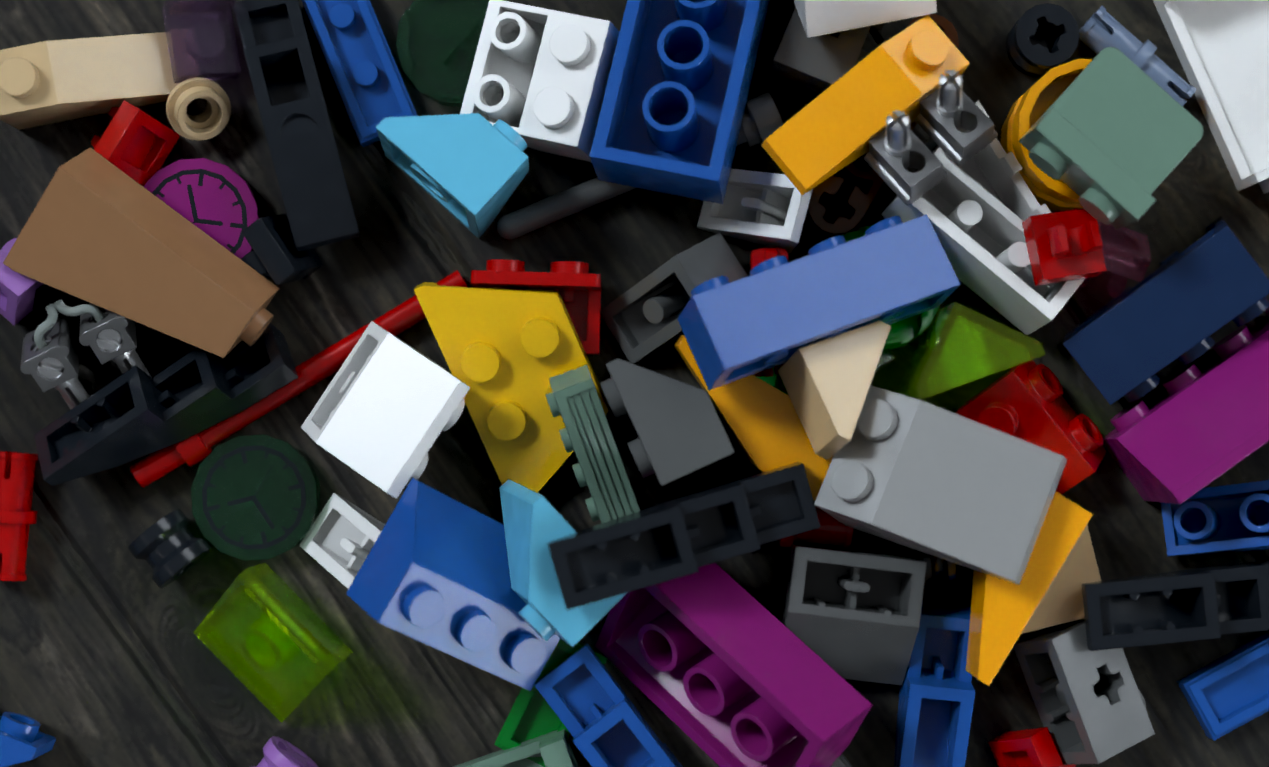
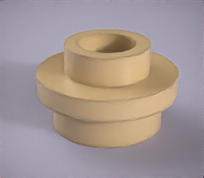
M194 77L180 82L170 92L166 102V115L172 128L179 135L189 140L202 141L217 136L226 127L231 115V104L228 95L218 83L208 78ZM199 98L207 100V107L202 114L197 116L187 114V107L191 101Z

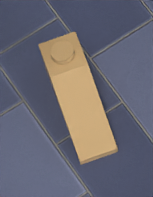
M189 30L50 40L0 50V120L21 130L108 113L112 107H120L124 100L135 107L167 101L170 92L180 82L189 78L200 77L192 33Z

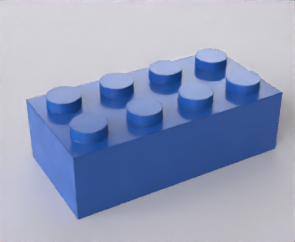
M627 0L589 156L598 180L708 202L724 203L770 0Z

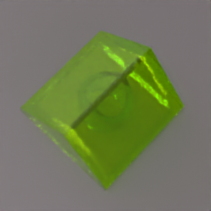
M954 302L937 311L930 326L925 330L896 393L921 400L1044 356L1045 352L1041 342Z
M266 563L248 567L239 574L193 632L281 723L353 653Z

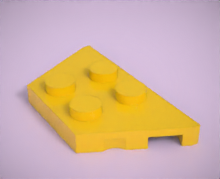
M424 282L414 288V292L451 374L471 387L464 397L465 404L501 484L503 485L510 479L538 493L574 452H566L559 433L560 429L566 428L561 415L553 417L545 395L552 392L549 381L550 377L573 369L575 370L587 364L605 415L609 411L607 400L559 291L527 288L524 291L507 290L499 286L476 285L475 288L442 286L434 282Z

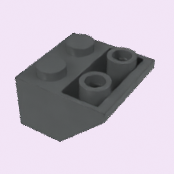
M618 358L606 363L611 378L600 382V385L616 420L626 415L630 418L638 438L627 444L643 479L655 474L659 484L663 486L735 453L707 391Z
M793 543L788 548L780 622L843 679L902 686L919 630L927 562L913 557Z

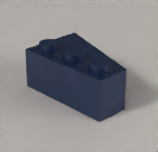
M1221 216L1206 227L1208 233L1180 253L1174 251L1159 263L1161 267L1133 287H1127L1065 335L1063 345L1110 405L1123 396L1129 403L1138 400L1161 382L1156 373L1176 359L1183 366L1194 361L1215 344V341L1210 336L1231 320L1237 327H1240L1269 307V301L1265 297L1269 294L1268 276Z

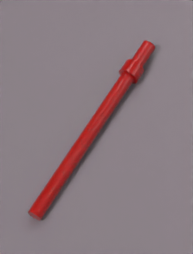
M458 270L436 282L437 285L468 287ZM414 295L374 319L373 322L397 336L424 320L426 316L417 296ZM370 322L296 366L298 378L246 410L184 441L153 452L130 466L136 481L141 487L145 488L184 463L192 467L214 453L212 449L214 445L336 373Z

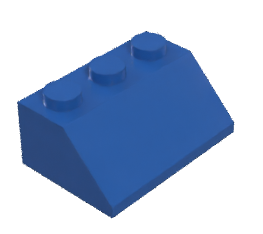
M412 477L346 594L378 623L531 691L560 638L553 634L545 641L518 614L526 606V603L511 589L504 524Z

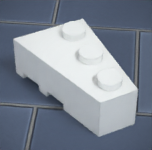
M978 100L975 104L989 118L988 114L986 113V111L984 110V108ZM959 128V129H958L960 132H964V133L971 132L970 130H967V129H962V128ZM995 138L993 142L963 165L957 166L937 146L932 153L943 164L942 168L947 172V175L941 182L910 205H906L896 196L881 215L886 219L900 216L902 221L906 222L927 214L957 278L1025 335H1029L1055 318L1085 278L1035 286L1022 222L1030 216L1051 213L1046 203L1040 205L1019 173L1023 168L1012 151L1007 154L998 139Z

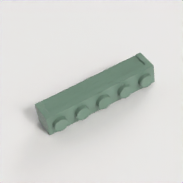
M587 364L575 370L573 369L550 377L549 381L552 392L545 395L553 417L561 415L566 428L560 429L559 433L566 452L575 451L579 463L573 464L572 467L580 488L588 486L592 496L585 499L592 521L601 520V523H605L640 511Z

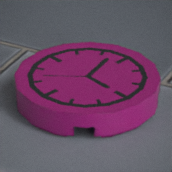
M205 158L178 160L156 171L143 186L241 259L253 251L242 231L262 217L261 205L249 184L227 165Z

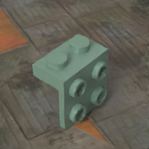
M1107 47L1095 56L1019 142L1030 151V159L1041 171L1053 179H1061L1080 196V204L1091 216L1105 225H1112L1118 230L1139 220L1156 201L1151 194L1201 140L1203 127L1195 117L1119 49Z

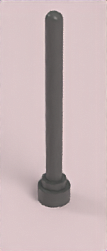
M769 92L747 100L737 146L743 143H747L749 148L757 144L762 145L768 136L783 125L778 109ZM596 177L504 215L497 223V231L502 238L512 240L637 187L601 181Z

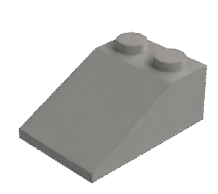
M870 385L852 438L834 454L814 505L845 526L1019 585L1067 459L1063 455L925 401Z

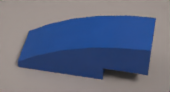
M922 601L918 634L903 684L899 688L894 767H965L975 698V689L971 683L972 675L966 671L971 606Z

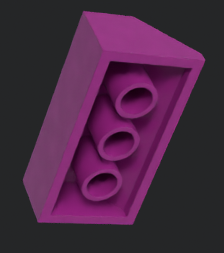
M1268 307L1264 312H1265V313L1267 314V316L1269 317V307ZM1269 319L1251 332L1246 326H1243L1228 334L1213 346L1218 356L1199 369L1195 363L1186 365L1162 382V386L1167 391L1149 405H1146L1142 399L1120 411L1110 420L1115 429L1103 437L1104 446L1144 501L1181 504L1269 441Z
M716 563L698 567L699 572L627 592L609 611L595 647L720 767H830L849 746L872 706L869 701Z

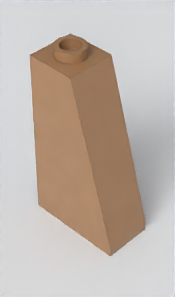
M91 147L58 168L3 264L17 273L222 358L242 340L249 346H252L274 317L266 308L280 289Z

